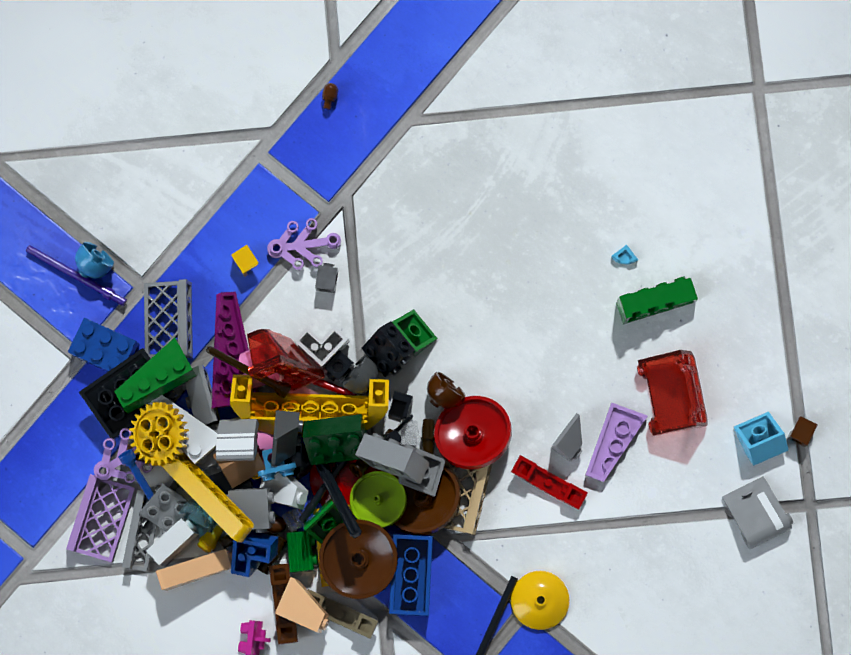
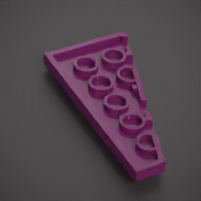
M221 292L216 295L214 348L239 361L240 354L248 351L249 348L236 292ZM214 357L211 409L231 407L230 397L233 374H245ZM254 388L253 392H258V388Z

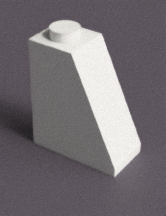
M278 472L274 475L275 479L263 481L262 478L259 488H270V492L274 493V503L304 510L309 491L293 475L283 477L282 473Z

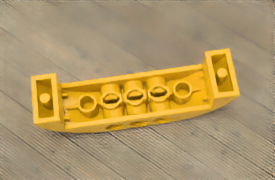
M233 374L230 405L241 419H257L259 422L258 430L274 435L276 410L300 412L299 420L303 421L302 433L298 432V434L301 435V438H303L304 421L362 414L365 428L368 430L376 425L388 411L389 380L370 379L369 396L288 393L285 398L276 395V393L253 392V377Z

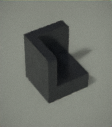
M394 391L388 414L405 420L408 417L413 396Z

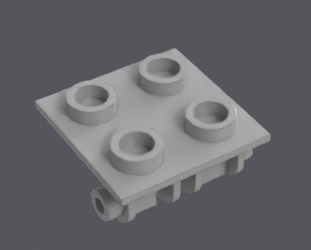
M163 483L161 486L158 484L155 487V494L145 504L139 514L167 532L175 523L186 516L194 504Z

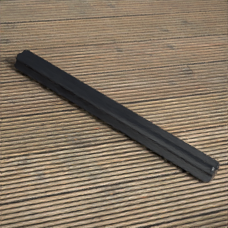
M327 463L315 465L350 536L357 538L361 535L362 531Z

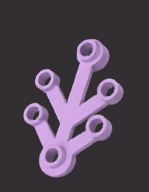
M310 218L306 221V227L292 243H287L291 235L299 230L298 223L290 221L287 224V230L280 239H274L268 244L267 251L271 257H282L292 264L295 270H301L304 267L303 260L295 258L287 252L295 250L309 260L314 267L318 268V265L322 266L323 264L321 256L314 255L306 248L328 246L330 249H337L341 245V238L337 233H330L326 238L306 240L310 233L318 227L317 221L314 218ZM311 221L315 222L314 227H309L308 224ZM295 224L297 227L295 230H291L290 225ZM332 237L337 239L335 243L330 242ZM274 246H280V250L274 251ZM318 258L321 261L319 264H314V259ZM300 261L302 265L300 267H296L295 262Z
M123 428L120 431L121 441L117 458L110 461L112 449L116 445L115 440L107 438L103 442L105 449L102 461L98 462L94 467V474L98 479L107 480L112 476L124 479L127 483H133L136 480L135 477L133 480L127 478V474L133 475L131 471L124 472L114 469L119 465H123L118 457L127 451L129 437L132 436V432L129 431L130 428ZM124 430L129 432V437L123 436ZM111 441L113 443V446L108 447L106 445V442ZM136 460L135 462L144 473H149L153 469V466L149 464L150 469L145 470L143 467L145 461ZM101 467L106 468V474L100 472Z

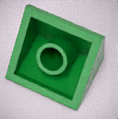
M414 309L392 321L415 349L412 354L414 357L438 339Z
M332 498L303 525V529L321 544L333 528L343 523Z

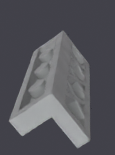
M137 490L122 567L148 572L151 556L148 553L145 554L144 551L153 545L157 525L153 524L149 529L151 534H146L149 544L142 549L138 544V539L145 534L143 532L140 533V529L143 528L142 519L145 517L139 514V512L145 506L147 497L143 491ZM140 553L145 558L144 567L133 565L135 557Z

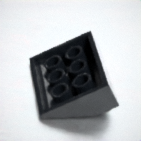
M144 348L79 391V394L106 433L114 440L120 437V431L123 428H133L135 425L131 421H137L135 414H141L140 408L127 414L114 391L151 359ZM172 389L163 394V396L172 401L177 397V394Z

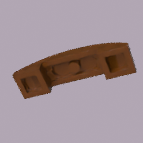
M289 563L269 566L275 612L291 577ZM275 614L278 644L298 642L297 623Z

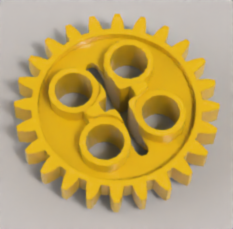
M165 402L146 404V408H140L141 414H135L137 421H131L135 425L134 428L129 429V431L133 432L129 439H134L131 446H136L134 454H140L138 459H145V464H151V466L172 464V460H178L177 454L183 455L181 448L187 447L183 441L189 440L188 437L184 436V433L189 431V429H184L187 422L181 421L184 415L178 414L179 409L173 408L172 404H166Z

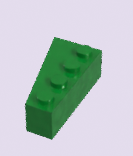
M683 276L675 279L672 283L667 284V282H663L653 288H643L638 290V292L621 295L616 305L622 323L627 324L695 303L698 297L691 277L686 279Z
M174 337L114 392L126 413L129 414L196 377V374Z

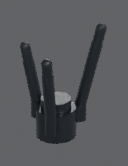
M409 415L397 428L386 434L383 440L393 439L401 443L399 431L413 418V415Z

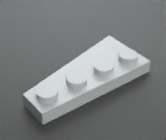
M163 395L148 403L159 402L160 404V402H165L166 404H172L173 408L179 409L178 414L184 415L181 421L187 422L184 429H189V431L184 433V436L188 437L189 440L183 441L187 447L181 449L195 465L216 448L217 433Z

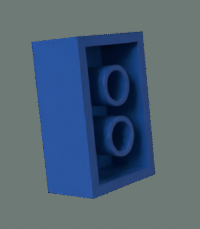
M84 318L68 353L108 372L135 354L140 344L127 336Z

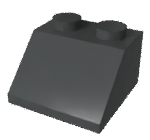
M276 410L271 466H276L295 455L296 446L301 445V435L298 432L302 433L303 421L299 420L300 412Z

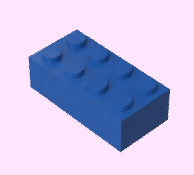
M393 534V540L398 553V566L395 576L391 581L389 614L429 616L433 536Z

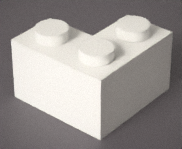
M335 326L322 339L306 327L294 342L324 370V367L334 355L346 347L349 339Z

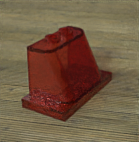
M259 329L247 334L253 365L248 368L249 376L263 379L274 373L284 375L282 382L289 383L291 385L290 390L293 391L325 378L324 371L313 367L291 338L273 332L270 329Z

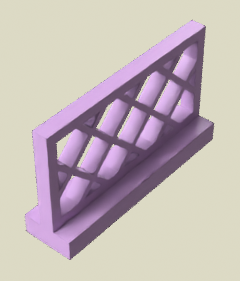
M90 474L66 549L112 562L135 488L108 479L100 480L95 475ZM100 482L107 483L112 491L101 496L98 491ZM111 485L117 486L119 488L114 490ZM121 488L130 490L128 498L120 502L115 492ZM97 493L100 498L94 500ZM113 493L118 504L107 508L103 498ZM101 500L106 510L95 515L92 509L93 503ZM124 502H126L125 508H123V506L121 505ZM120 505L123 511L122 517L114 521L109 510ZM90 512L93 514L91 518H89ZM108 512L112 522L102 527L97 517ZM95 518L100 529L89 534L86 524ZM121 520L119 527H117L116 522ZM114 524L117 530L116 536L108 539L103 529ZM84 531H86V533L88 534L85 537H83ZM102 531L106 541L96 546L91 535ZM89 537L94 547L88 551L79 549L81 541ZM115 539L112 546L109 541ZM107 542L111 548L109 557L102 556L97 549ZM95 549L98 554L92 553L90 551Z

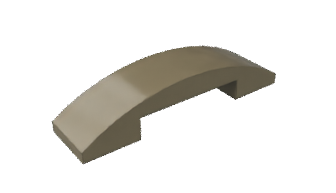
M308 589L309 593L329 614L328 620L369 639L372 638L379 622L378 620Z

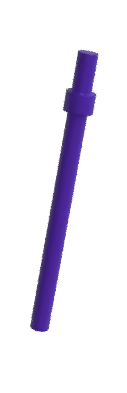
M31 245L27 247L26 252L101 293L107 300H113L125 306L127 299L116 294L115 290L109 287L106 288L89 278L83 277L79 272Z

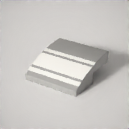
M220 420L217 432L216 460H255L258 446L256 441L259 426L258 420Z

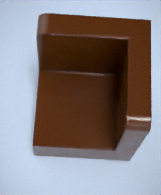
M800 416L787 439L805 447L809 444L818 424Z

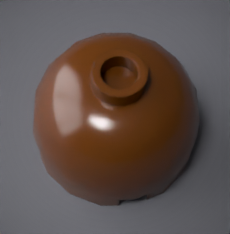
M435 372L427 384V393L431 398L429 402L436 408L439 406L445 409L453 408L466 395L460 387L456 388L453 380L441 372Z

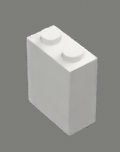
M180 519L146 552L158 565L165 567L199 535L196 532L198 528L191 520Z

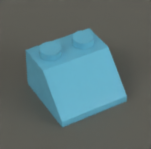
M769 412L734 426L743 450L753 466L789 451L785 433Z

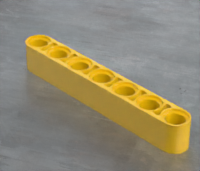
M184 452L183 455L177 454L178 460H172V464L162 466L233 540L240 543L244 542L254 527L253 522Z

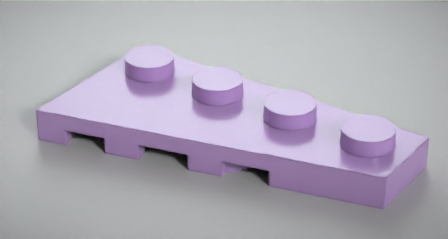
M611 402L585 476L604 482L648 416Z

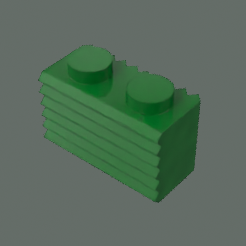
M306 531L287 533L290 573L314 571V566H318L317 554H313L312 548L316 546L315 538Z

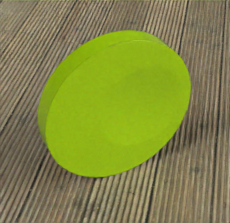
M383 471L370 472L359 478L350 494V507L354 516L358 520L371 521L383 528L396 523L403 515L407 505V495L404 486L399 483L395 476Z

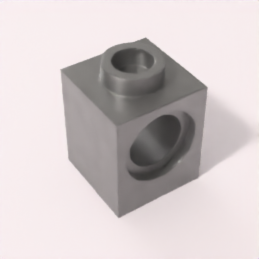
M323 263V266L318 265L316 291L335 293L338 268L334 267V264Z

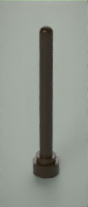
M212 346L206 349L208 354L274 389L276 395L282 398L288 395L291 389L289 383L285 381L277 382Z

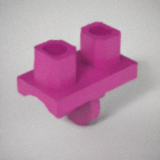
M249 620V622L241 623L240 631L243 634H248L247 642H239L238 652L246 655H259L260 649L264 650L265 642H271V638H265L266 630H262V621Z

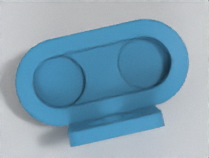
M272 449L262 451L265 470L258 471L257 473L258 477L263 478V481L275 479L274 475L278 472L282 473L283 477L294 474L293 470L297 468L296 463L285 465L283 461L277 467H273L268 462V455L272 453Z

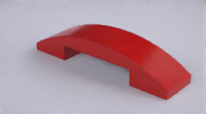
M519 455L511 470V473L578 510L588 492L550 473L522 455Z

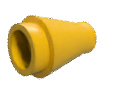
M214 524L198 539L197 546L209 554L211 551H214L224 530L217 524Z

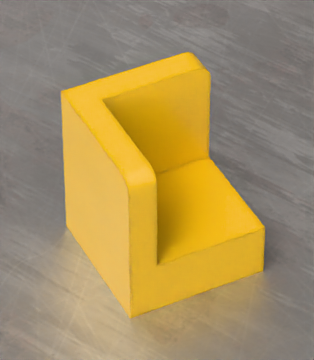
M248 245L231 254L244 276L248 275L247 272L259 265Z

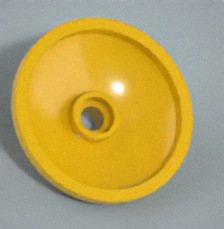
M533 571L517 581L511 594V607L514 615L523 625L535 630H545L559 624L567 614L569 593L563 581L556 575L546 571ZM539 596L544 598L543 604L537 602Z

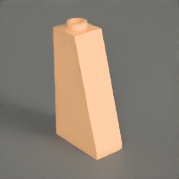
M223 549L157 570L156 573L161 589L168 591L230 570L232 552Z

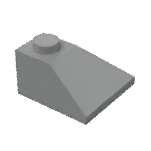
M578 413L571 419L551 447L569 462L572 458L576 460L582 452L580 449L582 446L581 424Z
M416 448V451L424 454V458L430 462L422 482L418 484L399 477V483L435 497L446 460Z

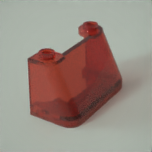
M677 350L638 360L637 371L639 376L647 379L654 417L649 422V430L653 433V436L707 426L708 419L695 357L691 351Z

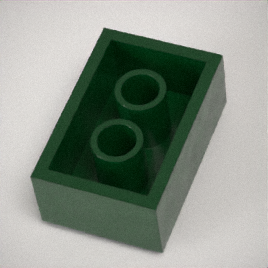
M362 414L304 421L303 440L311 465L359 460L360 458L355 454L364 434H367Z

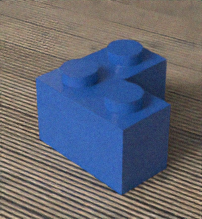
M251 531L244 542L240 543L233 540L231 574L250 577L257 569L258 561L270 563L277 555L279 537Z

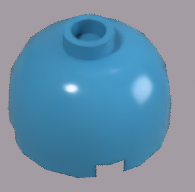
M83 242L75 255L76 266L79 269L78 272L85 278H101L112 269L114 261L104 250L102 252L96 250L98 246L90 242Z

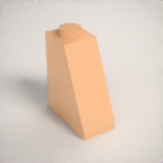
M290 577L275 614L317 633H321L322 630L325 631L329 624V614L298 579Z

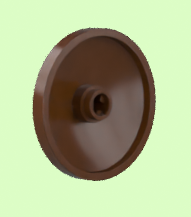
M444 465L435 497L403 485L407 495V505L403 515L394 525L412 535L432 534L447 526L455 517L461 501L460 486L452 471Z
M356 520L362 533L357 538H353L343 522L327 534L319 552L321 574L329 587L344 597L364 599L375 596L382 592L395 576L398 566V553L394 540L383 527L367 520Z

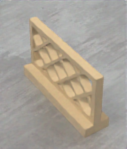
M445 461L444 465L446 467L449 466L464 491L461 494V498L466 495L470 502L469 506L463 510L459 506V512L454 517L456 518L462 514L465 519L463 528L456 527L453 521L450 522L452 525H447L444 528L475 536L493 463L489 466L475 469L472 472L466 469L469 474L459 479L454 471L459 467L455 466L452 468L450 463ZM471 476L474 485L466 491L461 482Z

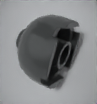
M365 355L355 363V368L348 372L342 382L343 387L354 394L366 393L369 390L370 379H377L378 377L376 364Z

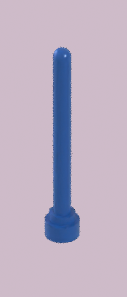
M129 449L120 454L118 458L123 465L125 464L126 467L130 468L146 497L150 500L154 493L135 463L136 455L132 449Z

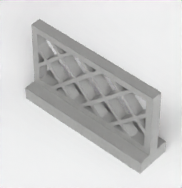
M182 279L170 282L144 283L145 351L152 358L155 354H150V347L155 342L162 349L174 337L177 338L178 336L177 342L186 358H193L192 282ZM171 286H177V294L171 298L166 291ZM157 287L161 291L155 299L150 296V288ZM163 295L170 299L164 308L157 303ZM174 303L177 306V313L172 317L166 310ZM154 305L161 310L155 318L150 315V309ZM165 313L170 320L163 327L157 320ZM174 322L178 326V331L172 336L166 329ZM156 323L161 330L154 337L150 334V328ZM165 332L171 339L163 346L157 339Z

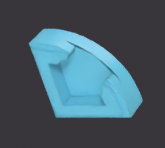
M627 245L611 256L614 261L620 264L627 265L638 261V258Z

